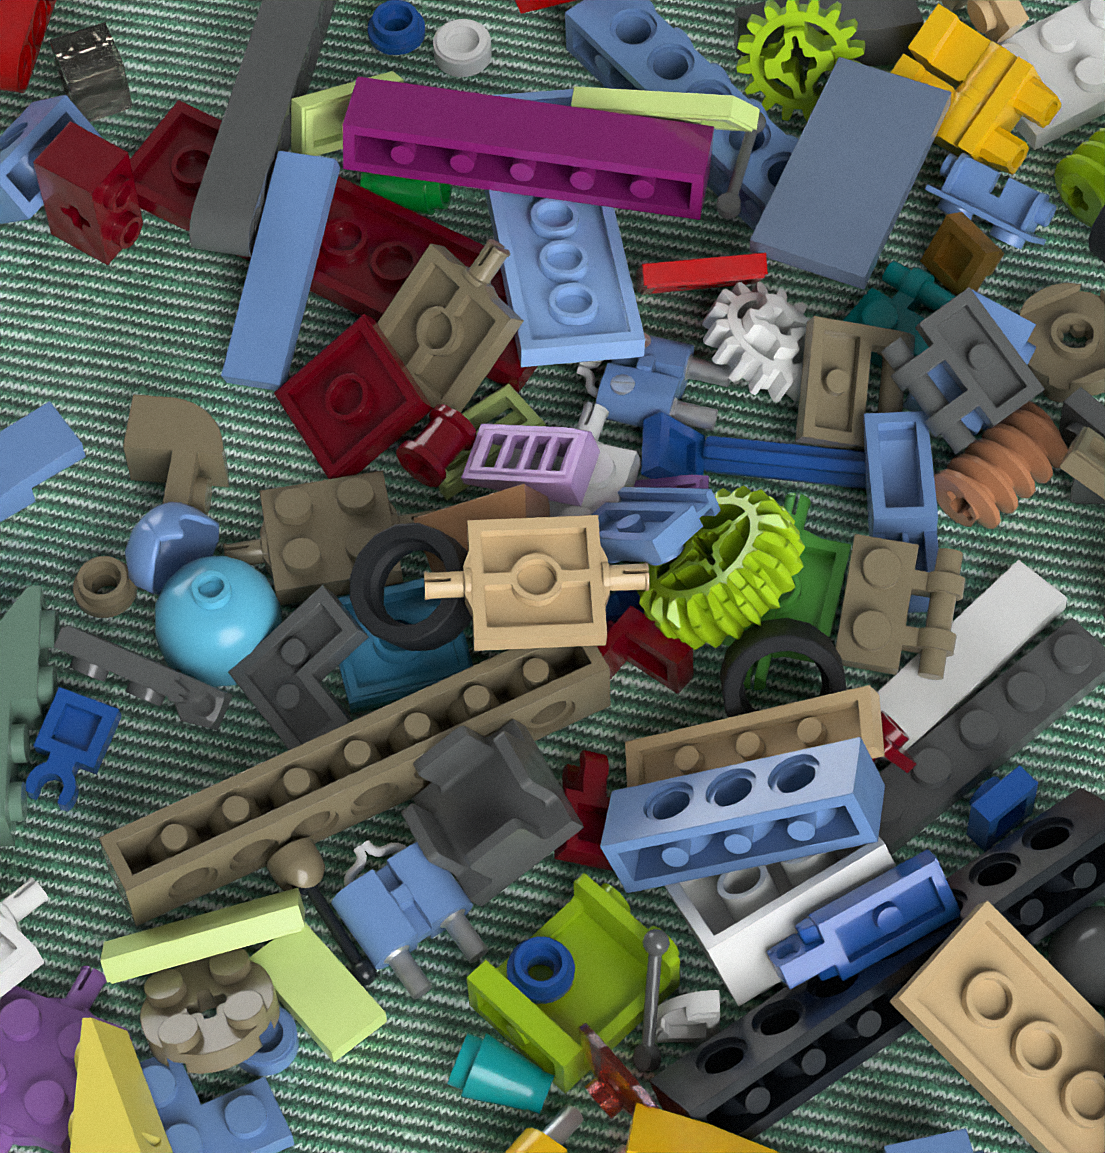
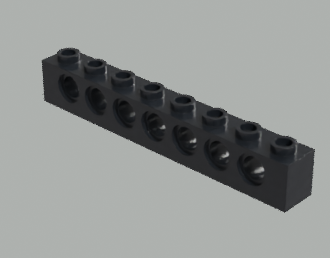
M1080 787L946 878L961 911L959 917L844 981L838 975L826 980H821L818 975H815L792 989L785 987L651 1078L649 1082L662 1110L705 1122L745 1139L752 1140L914 1028L890 1003V1000L978 904L988 900L1033 946L1104 897L1105 800Z

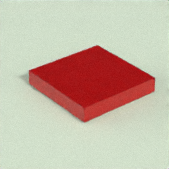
M766 252L646 263L636 270L637 290L641 292V295L735 286L738 282H742L744 285H753L768 275Z

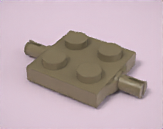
M493 239L487 240L486 245L471 267L465 266L444 246L430 244L377 323L433 408L437 404H445L461 413L524 322L498 297L495 288L491 284V280L506 258L511 254L508 249H504L505 246Z
M383 470L261 490L259 492L264 520L260 530V539L230 544L224 543V555L247 562L250 565L265 563L266 570L274 580L276 597L280 605L304 602L322 585L332 591L335 596L350 594V574L357 556L374 535L395 524L414 523L415 517L434 512L435 509L398 516L397 510L388 499ZM400 561L390 571L384 587L403 583Z

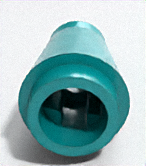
M467 1033L447 1084L462 1090V1098L525 1111L528 1109L540 1114L555 1075L543 1071L541 1067L488 1033L485 1034L484 1039Z

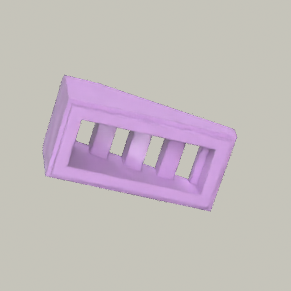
M481 424L461 479L467 485L498 491L525 484L548 496L549 501L581 507L600 450L590 431L567 427ZM492 444L502 446L495 466L484 467ZM514 449H521L522 452L516 469L508 468ZM535 453H542L543 456L538 469L531 470L530 467ZM556 456L563 457L560 471H551Z

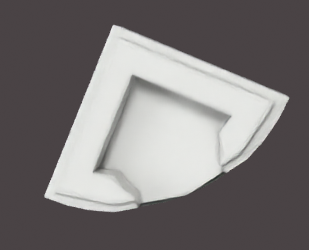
M719 990L699 991L680 995L658 1006L655 1043L706 1042L719 1033Z

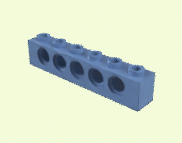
M583 0L565 12L566 50L606 88L734 95L760 109L759 112L766 119V126L756 136L738 195L741 200V212L738 216L755 230L798 139L791 134L786 135L769 119L764 107L753 98L748 99L731 83L725 70L719 64L707 61L694 48L687 34L678 27L672 28L656 12L650 0ZM714 130L711 167L707 186L718 197L728 190L745 131Z

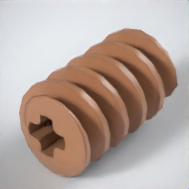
M1031 401L1027 402L991 429L988 428L983 433L982 439L973 441L965 449L964 454L956 455L950 461L947 469L939 470L934 475L938 504L946 515L965 527H972L976 521L987 529H995L1001 522L999 511L1012 514L1019 506L1017 496L1029 499L1036 491L1034 481L1037 483H1047L1053 476L1052 466L1060 468L1059 466L1068 451L1060 431L1042 408Z

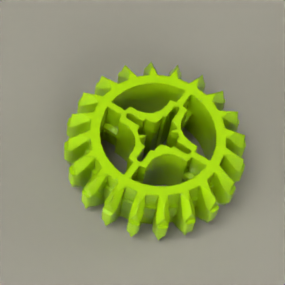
M744 485L735 489L732 493L724 488L720 489L715 494V498L721 511L716 516H701L699 518L703 527L683 544L684 549L682 553L675 559L661 565L648 564L649 591L636 590L640 595L639 604L645 610V616L651 621H656V627L665 637L679 638L681 642L687 643L694 650L702 647L706 642L717 648L728 635L739 640L744 629L749 625L755 623L761 626V617L769 609L780 608L778 599L781 594L792 591L795 588L792 576L799 573L804 567L799 556L804 551L805 546L800 539V531L794 525L795 520L784 506H780L773 497H768L762 489L751 492Z

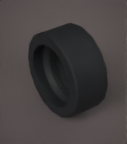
M420 523L395 524L374 535L359 552L350 574V601L357 619L373 636L412 652L435 650L455 640L472 620V616L465 605L464 597L442 598L439 606L431 615L416 624L406 625L400 623L387 613L384 605V586L390 571L402 557L414 551L424 550L435 554L444 563L446 572L463 571L468 551L456 539L435 528Z
M790 618L761 621V626L755 624L743 631L739 640L735 639L726 650L720 670L724 708L728 718L757 711L752 707L745 695L744 682L747 672L754 662L770 653L792 651L804 654L812 659L821 672L822 687L819 697L846 691V680L841 656L830 638L810 623Z

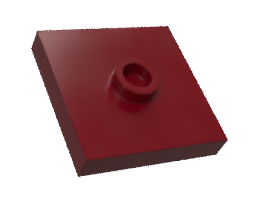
M366 314L358 318L274 392L329 479L360 473L433 409L376 321Z

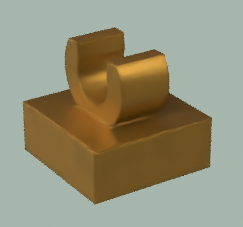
M963 212L946 215L920 262L952 294L958 296L969 287L977 292L985 277L993 274L1004 252Z

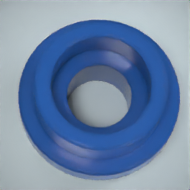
M390 0L382 3L375 9L368 22L367 29L370 43L375 49L388 55L407 54L418 48L425 38V22L423 17L412 4L406 1Z
M533 937L521 942L513 949L507 962V979L535 1004H547L562 998L569 991L574 980L575 964L571 953L562 943L552 938ZM535 965H545L552 970L553 975L548 980L537 981L529 975L528 971Z

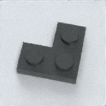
M322 585L228 673L287 748L291 750L354 721L322 680L369 636L335 594Z

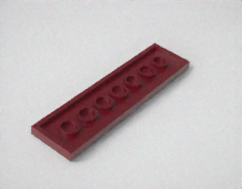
M180 100L174 104L130 158L141 209L189 232L193 206L222 120ZM338 176L310 291L360 316L366 314L378 323L430 244L444 246L460 262L468 267H471L485 245ZM237 255L249 262L251 260V257ZM499 268L491 280V284L495 288L498 297L508 305L501 268ZM513 336L486 377L503 386L509 383L519 393L538 366H520L515 337Z

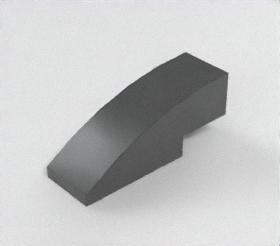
M774 0L780 8L786 7L787 0ZM799 0L800 4H808L809 0ZM820 0L819 7L825 10L837 1L842 4L838 18L841 23L854 18L858 22L857 31L850 37V40L865 41L864 55L853 60H857L867 66L894 64L899 61L903 54L916 60L908 46L924 25V20L915 0ZM766 1L735 8L734 48L738 55H750L737 49L741 35H754L746 26L751 14L766 19L764 11ZM809 22V25L821 34L830 35L822 27ZM784 25L775 29L767 37L762 48H768L769 43L781 40L784 36ZM796 37L791 56H796L800 65L808 67L810 58L804 56L802 48H799L798 38Z

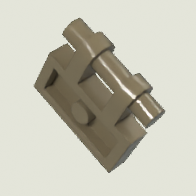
M855 534L835 645L836 650L841 656L843 666L897 675L901 651L921 654L918 676L930 680H942L946 659L954 655L957 635L951 632L955 603L963 599L966 579L960 575L963 553L955 549L940 548L937 551L934 571L915 570L919 545ZM911 595L930 598L926 625L923 628L906 626Z

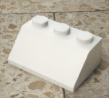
M878 837V842L665 885L664 887L714 970L737 1005L741 1006L757 995L769 991L775 984L782 981L769 959L767 950L790 935L798 933L795 925L804 918H809V914L896 867V864L885 843Z

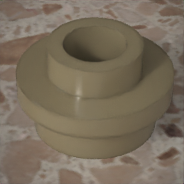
M98 556L88 560L79 569L73 583V594L77 605L86 614L96 618H110L123 613L132 605L137 595V586L129 579L125 563L110 556ZM102 587H115L113 591L107 594H96Z

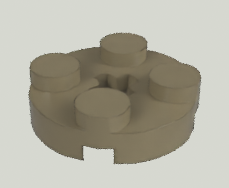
M1055 284L1034 293L1020 309L1021 317L1036 324L1027 340L1036 346L1027 366L1044 387V395L1054 402L1063 403L1080 387L1091 396L1105 392V291L1102 289L1100 290V296L1091 292L1080 291L1081 284ZM1070 332L1075 338L1085 336L1089 340L1085 342L1082 348H1071L1063 344V333Z
M238 948L181 964L174 969H163L152 974L144 985L146 999L141 1008L140 1023L150 1051L160 1063L169 1067L167 1060L169 1059L173 1062L185 1063L188 1073L206 1074L231 1068L253 1056L263 1046L259 1036L268 1028L270 1021L275 1029L280 1016V1005L269 974L261 965L251 961L244 949ZM216 1008L217 1015L204 1019L201 1013L208 1009Z

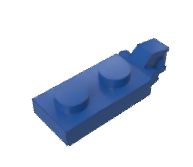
M927 849L809 914V918H804L795 925L798 933L790 935L766 952L778 977L789 989L815 975H818L821 980L838 975L844 981L959 917L961 911L937 857Z

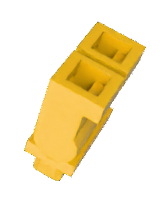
M938 3L908 46V49L917 61L903 54L890 73L952 92L951 105L933 143L958 157L965 153L976 161L1013 175L1021 166L1029 151L1027 143L1011 133L1015 125L1023 116L1044 128L1050 124L1061 108L1062 103L1057 95L1043 83L1032 64L984 37L961 22L956 14Z

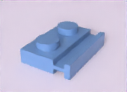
M623 487L618 491L621 501L618 503L605 502L591 515H598L600 545L608 558V563L634 561L648 562L649 565H661L675 559L682 553L684 549L683 544L703 527L699 519L701 516H716L721 509L712 489Z

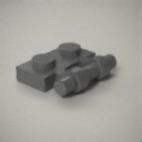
M970 287L915 327L929 346L928 349L915 357L900 337L881 351V354L895 371L891 378L901 391L909 390L929 417L924 423L935 438L941 434L955 454L976 440L961 420L974 409L988 428L991 429L1045 390ZM939 364L944 366L963 392L962 395L951 403L946 400L927 374Z

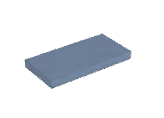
M839 57L750 238V252H766V258L864 290L951 105L952 92Z

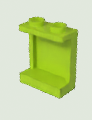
M585 873L573 882V898L530 937L552 938L562 943L571 953L575 964L574 980L571 988L562 998L547 1004L533 1003L507 979V962L509 957L497 968L485 960L466 977L469 1006L528 1060L541 1067L543 1071L555 1075L552 1082L565 1094L643 1021L648 953L643 948L642 941L648 931L653 929L661 930L656 926H651L647 929L631 914L628 902L618 890L608 883H603L599 886ZM670 937L668 950L662 955L658 1006L680 986V959L678 957L680 953ZM535 965L528 971L529 975L537 981L548 980L553 975L552 970L545 965Z

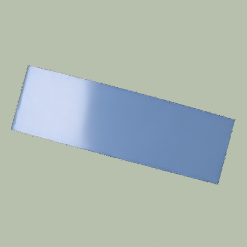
M924 411L864 414L863 425L869 536L919 545L915 570L934 571L937 551L939 549L937 538L938 509L929 428L924 423L928 420V416ZM911 595L908 613L928 612L930 598Z

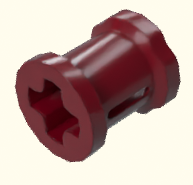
M437 404L429 413L430 422L413 441H404L396 450V456L403 468L414 479L429 487H438L446 479L445 469L462 450L470 451L477 436L476 429L462 413L445 404Z

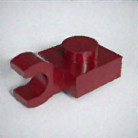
M582 750L579 755L580 766L571 764L564 766L562 786L566 797L584 828L554 850V859L614 871L600 847L610 798L607 797L608 758L604 754Z

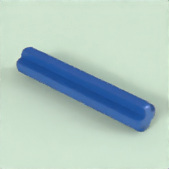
M709 436L704 442L702 459L704 461V471L708 473L866 489L865 451L721 436Z

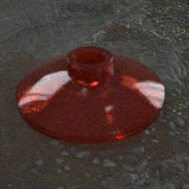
M585 1022L579 1026L578 1032L581 1046L594 1075V1079L584 1088L608 1117L613 1119L621 1111L632 1117L636 1102L648 1108L660 1109L603 1040Z

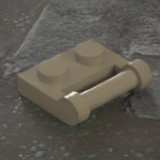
M813 316L806 323L795 442L828 448L865 451L863 419L866 413L871 352H877L878 355L882 356L877 413L902 412L904 391H901L891 378L895 371L881 354V351L901 337L914 355L915 336L903 331Z

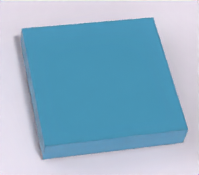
M424 578L384 587V605L387 613L395 621L406 625L416 624L428 618L439 606L442 599L425 600ZM350 595L338 597L340 602L369 636L338 665L351 716L383 708L473 666L464 631L455 640L435 650L412 652L373 636L357 619L350 601Z

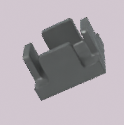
M514 719L489 737H484L466 726H459L414 761L413 765L418 775L432 783L413 797L415 804L411 803L401 811L426 859L430 863L450 871L457 878L470 901L481 907L584 828L525 725Z

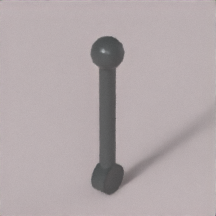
M759 112L757 130H752V132L745 131L727 192L721 194L717 199V211L722 218L732 219L741 212L739 191L756 136L766 126V119L761 112Z
M659 929L648 931L642 941L643 948L648 953L641 1044L636 1046L633 1053L634 1064L641 1072L654 1071L659 1068L661 1063V1053L657 1045H655L662 955L668 950L670 942L667 934Z

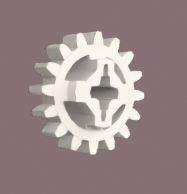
M742 282L736 283L732 291L724 289L702 322V325L708 329L703 338L704 344L718 348L712 358L715 364L729 365L732 370L728 378L732 382L738 381L741 378L749 382V391L753 395H756L760 389H767L770 397L775 402H779L785 393L793 401H799L806 323L810 320L804 315L807 305L803 302L797 303L794 306L787 302L786 291L782 289L776 294H768L766 287L761 282H757L752 291Z

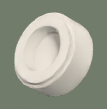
M468 19L453 20L441 26L434 35L435 62L446 74L455 77H469L480 73L488 66L492 56L491 38L488 30L480 23Z

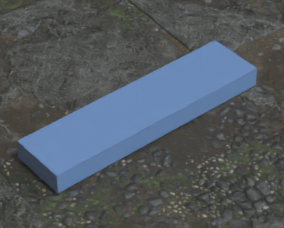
M278 151L221 374L226 383L276 391L288 379L340 171V166L336 159Z

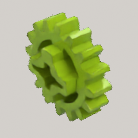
M767 0L764 6L766 19L755 14H751L748 18L746 26L754 35L740 36L737 49L750 55H746L738 60L737 73H752V76L746 82L744 91L747 95L761 91L764 94L761 105L766 111L772 108L775 103L783 106L782 120L788 121L794 109H802L803 116L808 122L825 87L824 85L818 88L817 85L821 74L825 71H832L839 57L860 63L853 59L864 55L865 41L850 40V37L857 31L858 22L855 18L842 23L838 20L842 4L838 1L825 10L819 7L820 0H809L808 4H800L799 0H787L786 7L780 8L774 0ZM809 22L822 27L830 35L821 34L810 26ZM784 25V36L781 40L769 43L768 48H762L767 37L775 29ZM796 37L798 38L799 48H802L804 56L810 58L806 76L804 75L803 65L799 64L798 58L791 56ZM778 78L791 87L792 90L782 87L773 79Z

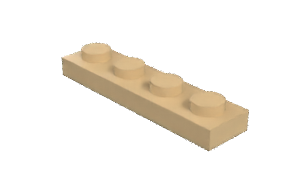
M870 685L626 741L627 788L857 737L862 738L872 759L883 757L884 744L880 696Z

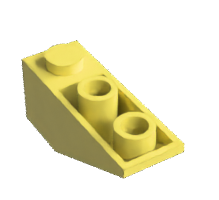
M91 1017L82 1018L80 1042L76 1047L74 1056L77 1071L74 1110L68 1122V1135L71 1142L70 1153H173L128 1031Z

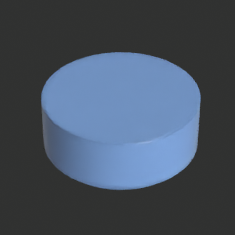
M280 1007V1016L275 1029L270 1021L268 1028L259 1036L263 1046L253 1056L238 1064L244 1071L257 1076L274 1075L286 1069L295 1059L299 1047L296 1024L291 1015Z

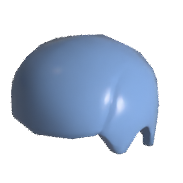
M168 502L151 509L133 527L126 546L125 556L129 579L136 586L159 596L163 585L183 565L201 557L213 556L219 541V523L200 510L181 502Z

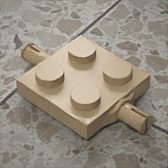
M598 515L467 520L468 554L463 565V571L424 572L425 600L464 597L465 605L472 616L474 651L606 645L607 624L605 608L609 600L610 591H649L648 562H644V564L609 565L608 558L600 545Z

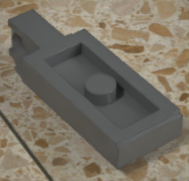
M67 624L65 627L62 626L53 646L73 655L74 657L69 667L80 673L105 682L110 671L130 680L125 692L158 706L162 705L165 696H167L170 702H174L180 720L190 724L218 730L233 696L169 666Z

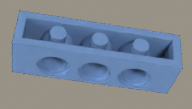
M857 737L614 790L611 793L600 847L626 893L865 845L878 842L885 784L862 738Z

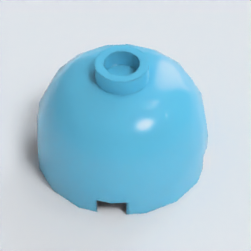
M223 555L201 557L183 565L163 585L155 603V635L158 647L167 665L175 670L179 669L184 674L193 676L197 680L213 687L236 685L237 683L228 672L249 655L260 642L283 622L280 602L266 576L247 562Z

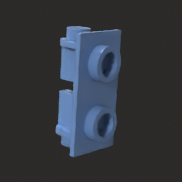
M950 153L944 160L940 169V175L946 178L943 187L927 184L925 190L941 197L937 206L938 209L947 214L963 212L970 220L973 214L993 224L989 232L990 235L1019 249H1022L1025 241L1041 245L1045 244L1046 239L1034 234V231L1038 224L1047 227L1053 219L1057 208L1056 205L1048 202V194L1039 192L1010 177L1000 197L992 194L1001 172L972 159L965 153H962L959 157Z

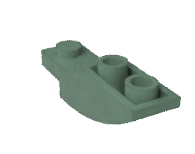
M41 585L27 586L0 621V847L15 846L16 821H26V785L24 781L18 782L19 763H28L30 756L29 730L41 729L46 718L47 705L52 704L58 690L55 665L48 666L49 648H54L53 646L60 633L59 615L57 610H48Z

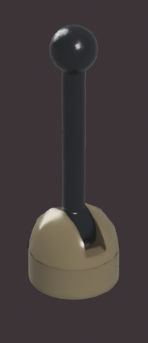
M301 838L279 849L266 864V868L275 883L283 891L299 888L301 896L307 895L351 964L350 973L362 986L373 983L377 976V969L370 960L362 958L318 888L325 873V864L321 853L312 839Z

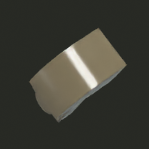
M133 394L123 443L131 480L166 483L162 504L181 502L208 515L211 506L212 486L229 487L228 465L222 435L217 423L206 410L190 401L174 397Z

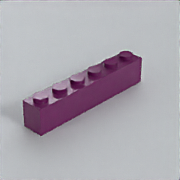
M357 76L343 122V169L700 220L710 174L714 126Z

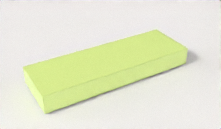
M574 87L571 102L572 107L714 126V130L746 132L757 130L760 111L759 108L734 95Z
M299 888L105 941L100 961L107 983L111 982V984L302 931V928L305 927V909Z

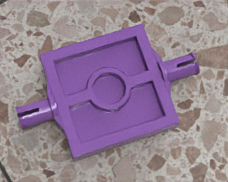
M82 966L67 996L62 999L58 997L47 998L18 986L13 987L0 999V1153H8L12 1145L39 1146L54 1153H70L71 1142L68 1135V1122L74 1110L77 1080L74 1056L76 1047L80 1042L82 1018L91 1017L128 1031L126 1028L95 1017L89 1011L103 985L107 982L105 975L97 969L93 968L91 970L90 966Z

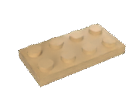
M988 900L978 904L890 1000V1003L1038 1153H1105V1078H1103L1105 1073V1019Z

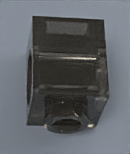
M106 22L50 39L59 83L63 93L69 97L89 122L133 108L124 63Z

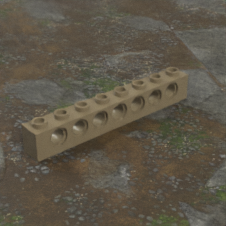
M597 646L509 649L99 837L109 873L135 925L139 926L265 867L273 854L295 840L311 838L315 844L412 799L432 783L418 775L413 765L414 761L459 726H466L484 737H489L514 719L525 725L533 740L536 741L611 706L610 668Z

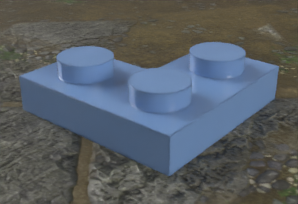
M155 1057L140 1062L173 1153H278L295 1145L292 1133L265 1076L201 1105L183 1063L167 1059L168 1067L160 1063Z

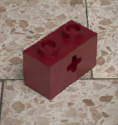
M70 121L33 162L51 235L98 261L109 265L122 249H127L134 244L144 225L129 153Z

